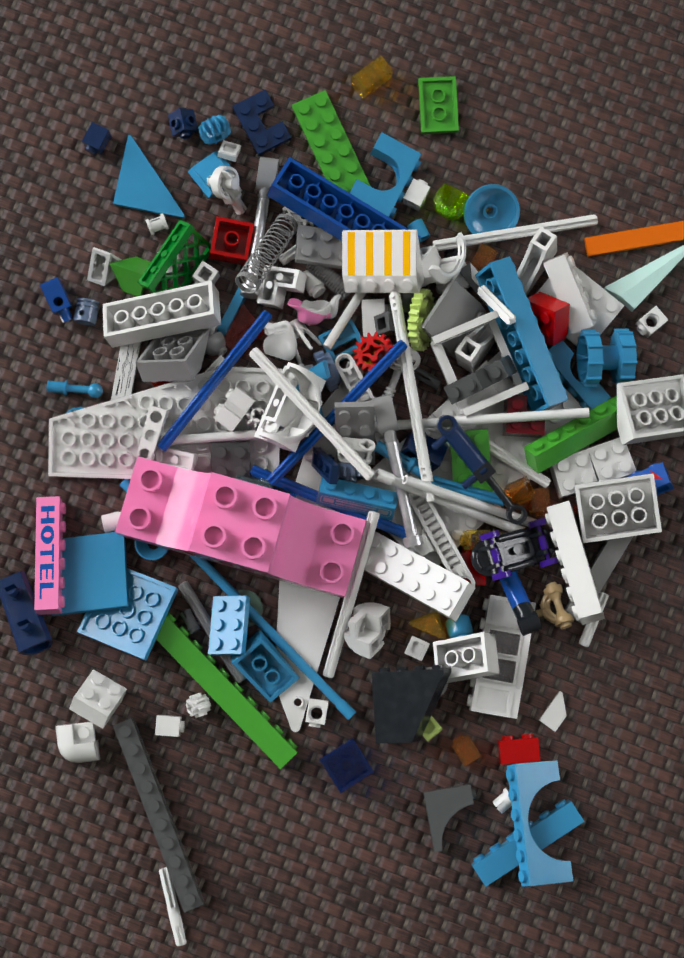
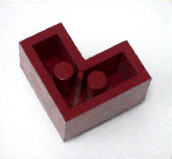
M514 395L504 400V413L526 412L527 395ZM545 420L503 423V436L541 438L545 435Z

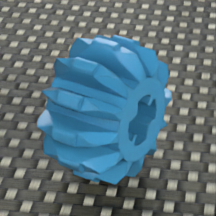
M217 115L203 121L198 129L204 143L208 145L217 144L227 138L231 133L228 120L225 116Z

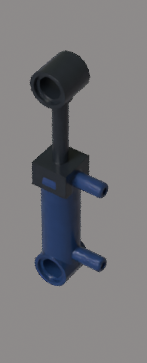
M440 416L436 424L437 429L443 436L432 443L431 447L436 451L448 442L472 473L470 477L461 483L463 488L467 489L477 480L480 484L486 481L506 506L507 519L516 525L524 523L527 519L526 509L520 504L513 503L492 477L496 470L489 461H487L453 416ZM445 419H449L452 422V427L449 430L442 428V422ZM515 509L521 510V516L518 519L512 518V512Z

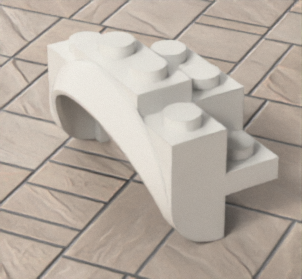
M288 362L287 366H284L282 374L295 388L298 384L299 392L320 412L323 403L321 401V392L326 381L312 371ZM276 384L254 437L296 453L300 441L304 437L309 436L314 424Z

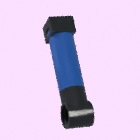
M517 571L511 572L512 576L499 579L498 581L501 582L522 636L542 630L539 617L530 603Z

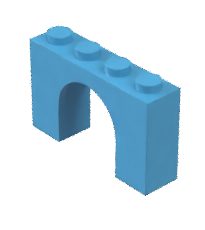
M381 132L370 155L392 167L396 174V186L392 189L381 191L357 179L350 194L392 219L397 210L394 207L396 202L400 203L405 194L402 191L403 188L410 185L413 179L410 176L412 171L416 172L421 164V161H419L421 153Z

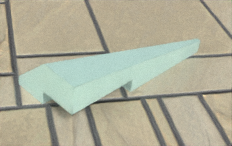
M684 245L607 285L604 289L633 312L684 257Z

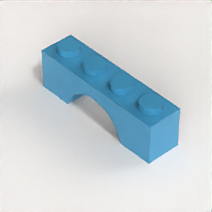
M564 341L557 343L548 350L552 354V360L560 374L561 382L568 387L567 391L574 398L578 399L579 405L582 408H589L591 410L611 398L599 383L598 387H583V384L575 379L570 369V362L574 353Z

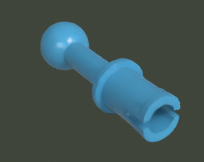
M48 380L47 392L61 393L65 396L68 392L89 394L92 398H99L103 393V388L98 383H93L90 386L70 385L68 380H65V382Z

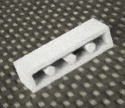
M568 252L545 261L543 265L557 299L570 304L568 326L571 333L574 334L594 326L597 316L594 309L589 307L588 302H590L587 292H583L581 287L583 282L580 274H576L574 270L575 261L573 257L569 256Z

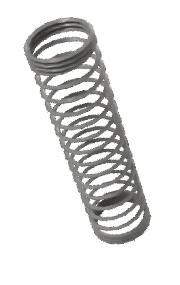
M279 214L270 229L267 230L259 245H257L248 261L240 270V273L235 278V282L242 291L250 294L257 292L261 283H263V280L274 266V263H276L282 251H284L297 231L298 223L292 216ZM283 217V218H286V219L290 220V221L294 224L295 229H294V227L292 226V224L289 223L288 221L281 220V219H278V218ZM278 221H284L292 226L293 231H291L287 226L279 224ZM280 225L286 227L289 231L285 230ZM258 252L262 253L266 258L259 256ZM253 261H256L259 265L265 267L267 271H264L260 266L254 264ZM250 265H254L255 268L264 272V275H261L260 272L251 268ZM247 269H251L255 274L261 276L262 279H258L257 276L248 272ZM239 276H240L242 282H243L245 285H247V286L250 287V288H254V289L251 290V289H248V288L244 287V286L240 283V281H239ZM242 276H245V278L251 283L255 284L256 287H252L246 284L243 281Z

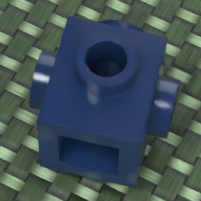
M178 108L168 115L172 136L189 139L192 137V134L198 131L193 109Z

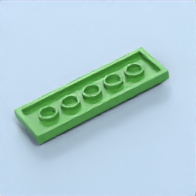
M326 90L292 104L295 116L324 178L350 193L357 179L370 186Z

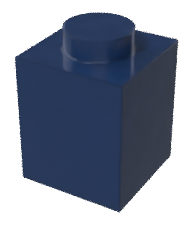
M92 122L82 140L85 150L93 155L95 153L102 155L111 138V134L108 129Z

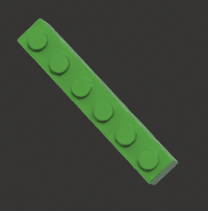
M617 395L589 410V417L575 418L525 446L524 451L527 465L539 474L617 430Z

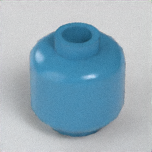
M460 614L456 622L451 619H447L445 622L450 639L473 633L468 615Z

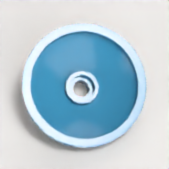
M488 184L475 190L468 198L464 208L465 224L472 234L514 228L520 216V206L516 196L511 190L499 184ZM491 207V211L486 213V209Z

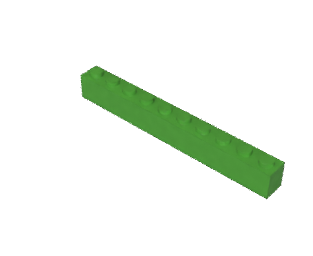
M168 612L156 640L281 769L298 753L296 750L298 746L290 738L288 740L285 739L282 735L284 731L277 724L273 726L268 721L270 719L268 714L264 710L260 712L255 707L257 703L250 696L246 698L241 693L243 688L237 682L233 684L228 679L230 675L223 668L218 669L215 665L217 661L209 654L206 656L201 651L203 649L201 644L197 640L192 641L188 637L190 633L183 626L179 628L174 623L176 618Z

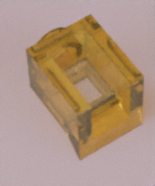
M463 531V535L460 536V544L464 546V551L472 550L481 540L480 535L491 531Z

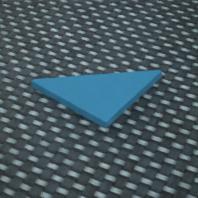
M128 135L113 202L114 206L155 214L163 213L165 216L185 219L184 213L133 137Z

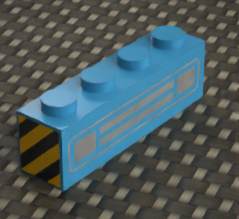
M322 477L316 504L368 515L369 511H376L380 514L379 518L392 520L398 497L397 492L340 479L337 480V484H329Z

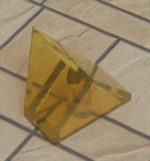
M437 611L411 620L408 623L409 626L442 640L446 638Z

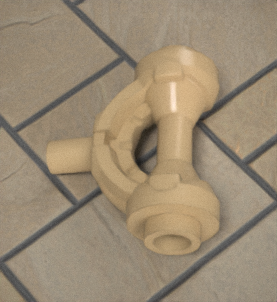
M557 582L547 584L543 590L544 596L540 604L541 609L536 610L538 617L544 616L545 619L561 629L571 627L574 618L563 608L561 602L562 585L557 584ZM551 601H553L557 611L556 614H554L550 609Z

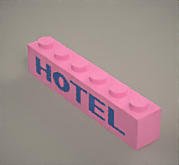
M60 496L36 497L34 610L38 615L62 614V608L65 607V597L62 596V589L65 588V578L62 577V570H65V558H62V551L66 549L65 539H63V533L66 532V523L63 521V514H66V504L63 503Z

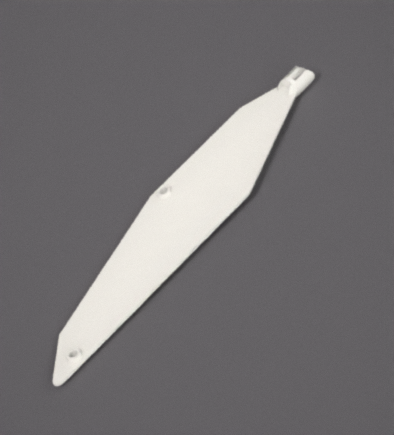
M347 361L346 368L350 366L349 361ZM343 380L339 385V389H336L321 407L324 417L335 408L334 402H341L349 393ZM323 435L310 450H313V447H321L325 451H329V454L335 457L334 461L337 463L336 447ZM304 455L296 482L319 491L322 476L311 466L312 462H305ZM292 493V496L295 497V498H297V499H300V500L305 501V502H307V503H310V504H313V505H316V506H319V507H322V508H325V509H328V510L335 511V510H333V509H330V508L325 507V506L320 505V504H316V502H313V501H311V500H309V499H306V498H304V497H301V496H299V495H296V494ZM279 580L277 632L318 672L340 597ZM276 645V648L299 676L295 683L279 695L291 730L298 732L314 683ZM299 698L302 701L300 706L295 705V699Z

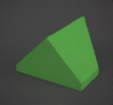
M132 257L109 263L122 291L136 297L142 296L145 288L137 282L151 262L139 257Z

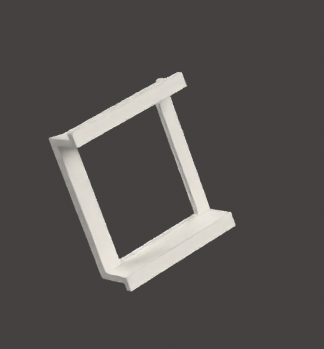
M496 310L431 337L433 341L430 345L447 385L457 381V378L442 343L484 325H489L502 357L509 355L513 362L495 320L499 317ZM517 371V373L511 375L515 386L469 406L466 400L463 399L457 402L456 406L460 414L464 413L465 416H468L528 390L527 382L522 383Z

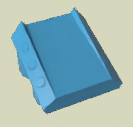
M218 151L211 153L188 171L194 182L199 185L203 194L208 198H215L216 196L213 194L211 187L207 185V178H210L209 176L213 174L217 167L230 166L225 159L217 157Z

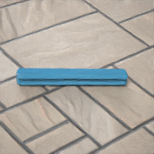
M433 476L432 484L481 501L504 506L503 502L494 492L473 486L464 489L461 483Z

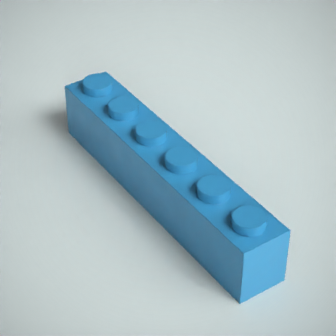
M563 799L556 803V808L552 811L546 810L538 816L540 819L534 823L532 821L528 822L533 840L541 850L585 822L569 799L567 801ZM513 833L509 834L506 837L507 840L502 844L498 842L489 848L490 852L487 854L481 853L473 859L474 862L471 865L485 887L519 865L516 859L517 846Z

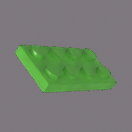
M488 429L464 430L491 464ZM450 445L452 481L462 483L472 473ZM477 480L471 485L493 492L486 481L480 484Z

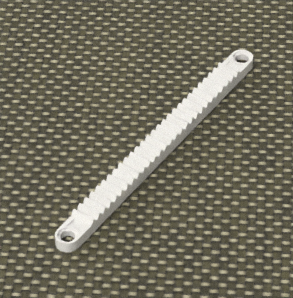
M342 353L337 356L335 366L350 392L364 377L351 355ZM343 358H347L350 361V366L346 369L339 366V362ZM370 388L356 402L372 401V398L375 397ZM374 411V421L377 422V420H376V415H375V411ZM375 431V441L378 443L380 440L386 444L384 434L380 435L379 431ZM397 439L399 451H401L402 447ZM385 457L386 461L388 462V464H389V466H390V468H391L389 459H387V458ZM403 468L405 475L419 479L418 476L412 473H406L405 468ZM409 492L411 506L446 570L461 578L469 579L475 587V580L433 503L427 502V499Z

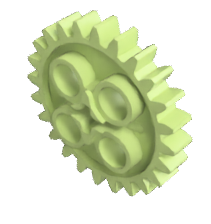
M420 289L419 293H414L412 304H410V311L408 312L407 330H409V343H411V348L415 351L427 350L429 342H431L430 338L421 328L435 306V303H433L434 297H432L433 293L428 289Z

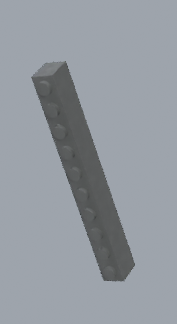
M133 717L113 725L182 909L184 912L202 906L204 898L135 718Z

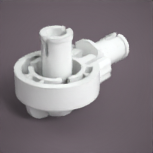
M230 166L217 167L213 174L209 176L210 178H207V185L211 187L213 194L217 198L223 199L227 205L231 204L237 215L243 214L247 207L241 200L242 190L239 186L240 181L237 171Z

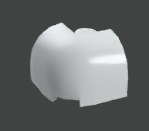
M374 602L362 603L353 608L354 616L348 622L349 629L343 634L347 645L355 653L371 659L385 644L382 640L386 630H390L391 624L390 607Z
M84 722L56 726L59 752L66 760L75 763L100 760L99 742L96 740L94 723Z

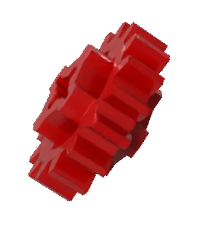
M375 332L374 336L367 333V338L361 336L362 342L355 343L358 349H353L354 354H356L353 359L357 362L358 368L362 367L363 372L370 371L393 347L389 338L386 339L385 334L379 337L378 332Z

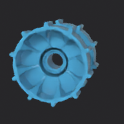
M629 328L614 329V333L610 336V345H602L600 332H596V329L581 330L577 343L576 361L579 382L583 384V387H598V383L602 380V370H610L612 383H616V386L618 383L630 382L635 379L637 344L635 343L633 331H629Z

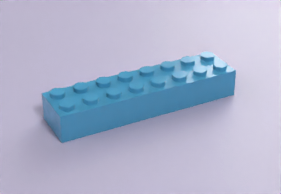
M510 256L490 262L475 274L480 287L482 285L487 286L516 316V322L511 325H507L500 316L495 320L522 383L527 382L529 389L524 391L523 395H527V404L530 411L550 410L568 400L567 391L562 385L558 370L555 368L552 354L548 351L545 337L539 329L538 320L533 314L530 300L526 297L523 283L517 275L515 264ZM487 304V306H488V308H489V311H490V312L494 311V310Z

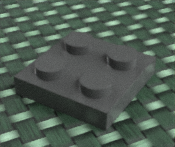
M250 441L211 442V472L242 481H250Z

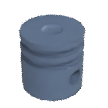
M77 298V307L75 308L73 321L83 325L95 326L98 315L96 310L99 309L100 303L93 299Z

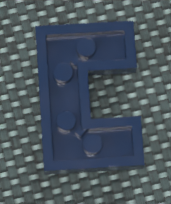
M266 89L232 106L258 156L291 140V136L283 121L265 129L259 115L274 108V104Z

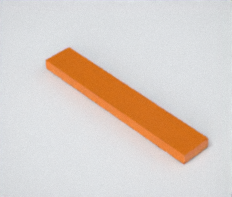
M684 221L584 238L587 257L684 241Z

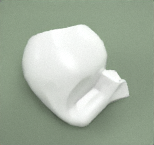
M286 320L277 323L268 322L263 328L264 333L268 335L263 343L264 353L283 360H292L297 352V340L291 323Z

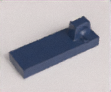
M313 447L311 466L329 484H337L339 465L334 461L335 457L332 454H327L321 447Z

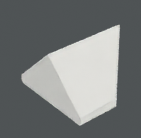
M93 247L87 280L105 286L116 278L109 263L122 259L112 253Z

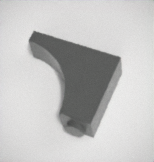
M469 783L423 791L434 852L442 851V836L450 818L460 809L474 804L473 799H476L475 788L471 787Z

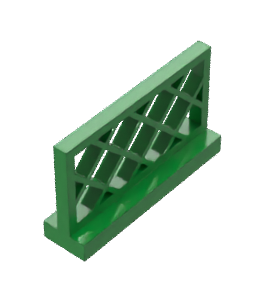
M179 220L137 283L151 293L190 285L193 280L192 275L201 262H205L210 255L211 244L195 230V227ZM193 234L194 243L187 244L188 238ZM200 245L207 247L203 254H199ZM194 247V256L188 257V248ZM180 250H183V259L177 260ZM194 260L195 266L189 270L188 261ZM184 263V271L178 273L177 264ZM172 265L173 274L166 276V271ZM184 275V282L182 285H178V277ZM173 278V287L167 288V279ZM162 281V290L156 291V286Z

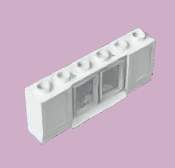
M488 595V599L484 598L483 610L486 611L485 617H481L479 629H482V632L495 634L499 674L471 679L470 687H473L472 695L468 694L467 706H470V711L517 719L531 634L522 636L514 612L506 597ZM530 602L535 611L536 603Z

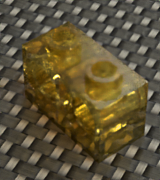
M380 55L351 77V86L363 99L392 78L393 69Z

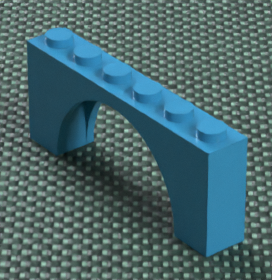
M558 760L507 765L506 778L509 781L510 789L508 796L512 805L511 818L514 821L515 830L513 836L517 846L516 859L519 862L520 871L518 877L521 886L572 882L571 861L557 860L545 854L533 840L528 824L529 808L536 793L545 785L560 780Z

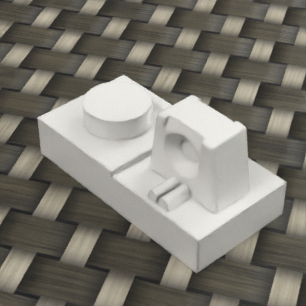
M159 448L157 462L194 471L197 454L173 448L163 451Z

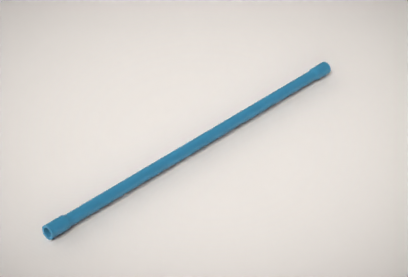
M124 479L119 485L126 493L130 479ZM190 556L228 596H241L207 560ZM250 605L249 618L318 687L340 713L349 720L356 711Z

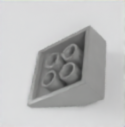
M452 279L421 328L430 340L433 341L431 337L486 314V311L479 301L456 280ZM474 330L442 343L445 353L456 359V349L464 337Z
M199 329L153 339L135 362L142 381L153 383L158 381H193L201 370L210 330Z

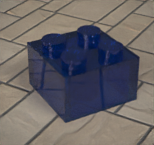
M353 737L320 757L321 763L340 793L374 772Z

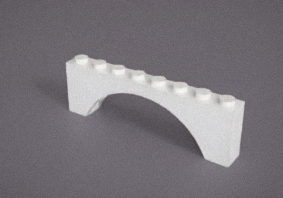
M543 227L538 229L530 241L526 254L517 270V275L523 283L526 297L544 272L545 267L543 263L552 259L557 253V236ZM488 324L475 329L472 333L465 336L455 351L457 364L470 373L479 367L496 342Z

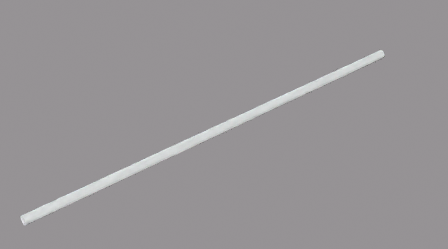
M589 408L454 416L460 426L589 417ZM439 418L422 419L424 428L437 427L436 423ZM411 419L397 420L399 430L412 429ZM445 419L442 422V427L452 426V422L449 419ZM375 422V431H379L377 422ZM257 430L178 435L171 445L258 439L254 437Z

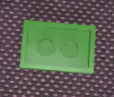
M456 76L418 78L421 135L458 133Z

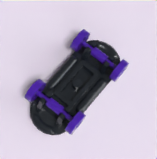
M546 518L527 523V528L499 534V530L480 535L481 540L474 546L471 552V563L474 569L479 574L492 577L493 581L512 576L511 572L539 564L542 568L559 563L557 557L551 558L554 552L553 542L548 531L541 527V525L547 524Z

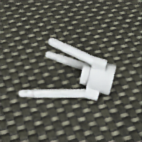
M298 318L289 322L294 329L296 338L301 337L309 350H312L313 347L305 337V332L319 346H322L319 339ZM297 349L295 356L299 365L302 362Z

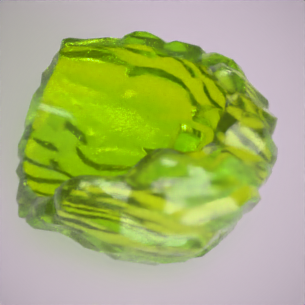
M444 183L438 189L433 199L435 210L443 218L449 220L458 219L464 215L465 204L470 196Z

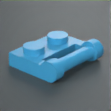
M352 319L349 320L331 350L323 346L326 353H330L334 363L338 355L342 353L353 355V349H358V347L354 345L336 356L333 352L334 350L354 339L359 343L362 342L361 335ZM332 329L318 336L322 346Z

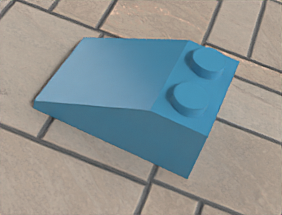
M261 630L257 631L247 640L245 655H231L232 664L270 703L299 679L298 674Z

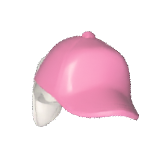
M341 294L335 295L330 302L325 300L300 301L299 299L291 298L287 305L297 310V317L300 322L308 326L317 325L324 319H333L337 315Z

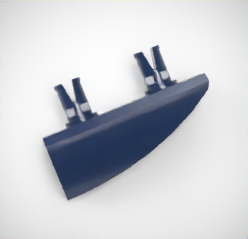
M20 571L1 579L0 597L19 654L37 655L42 651L48 650L53 641L43 615H38L34 610L35 595L25 571Z

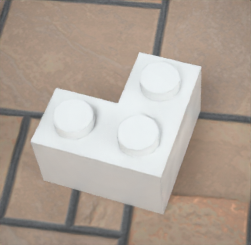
M273 266L260 285L257 303L265 307L283 309L286 291L304 293L307 274L297 269Z

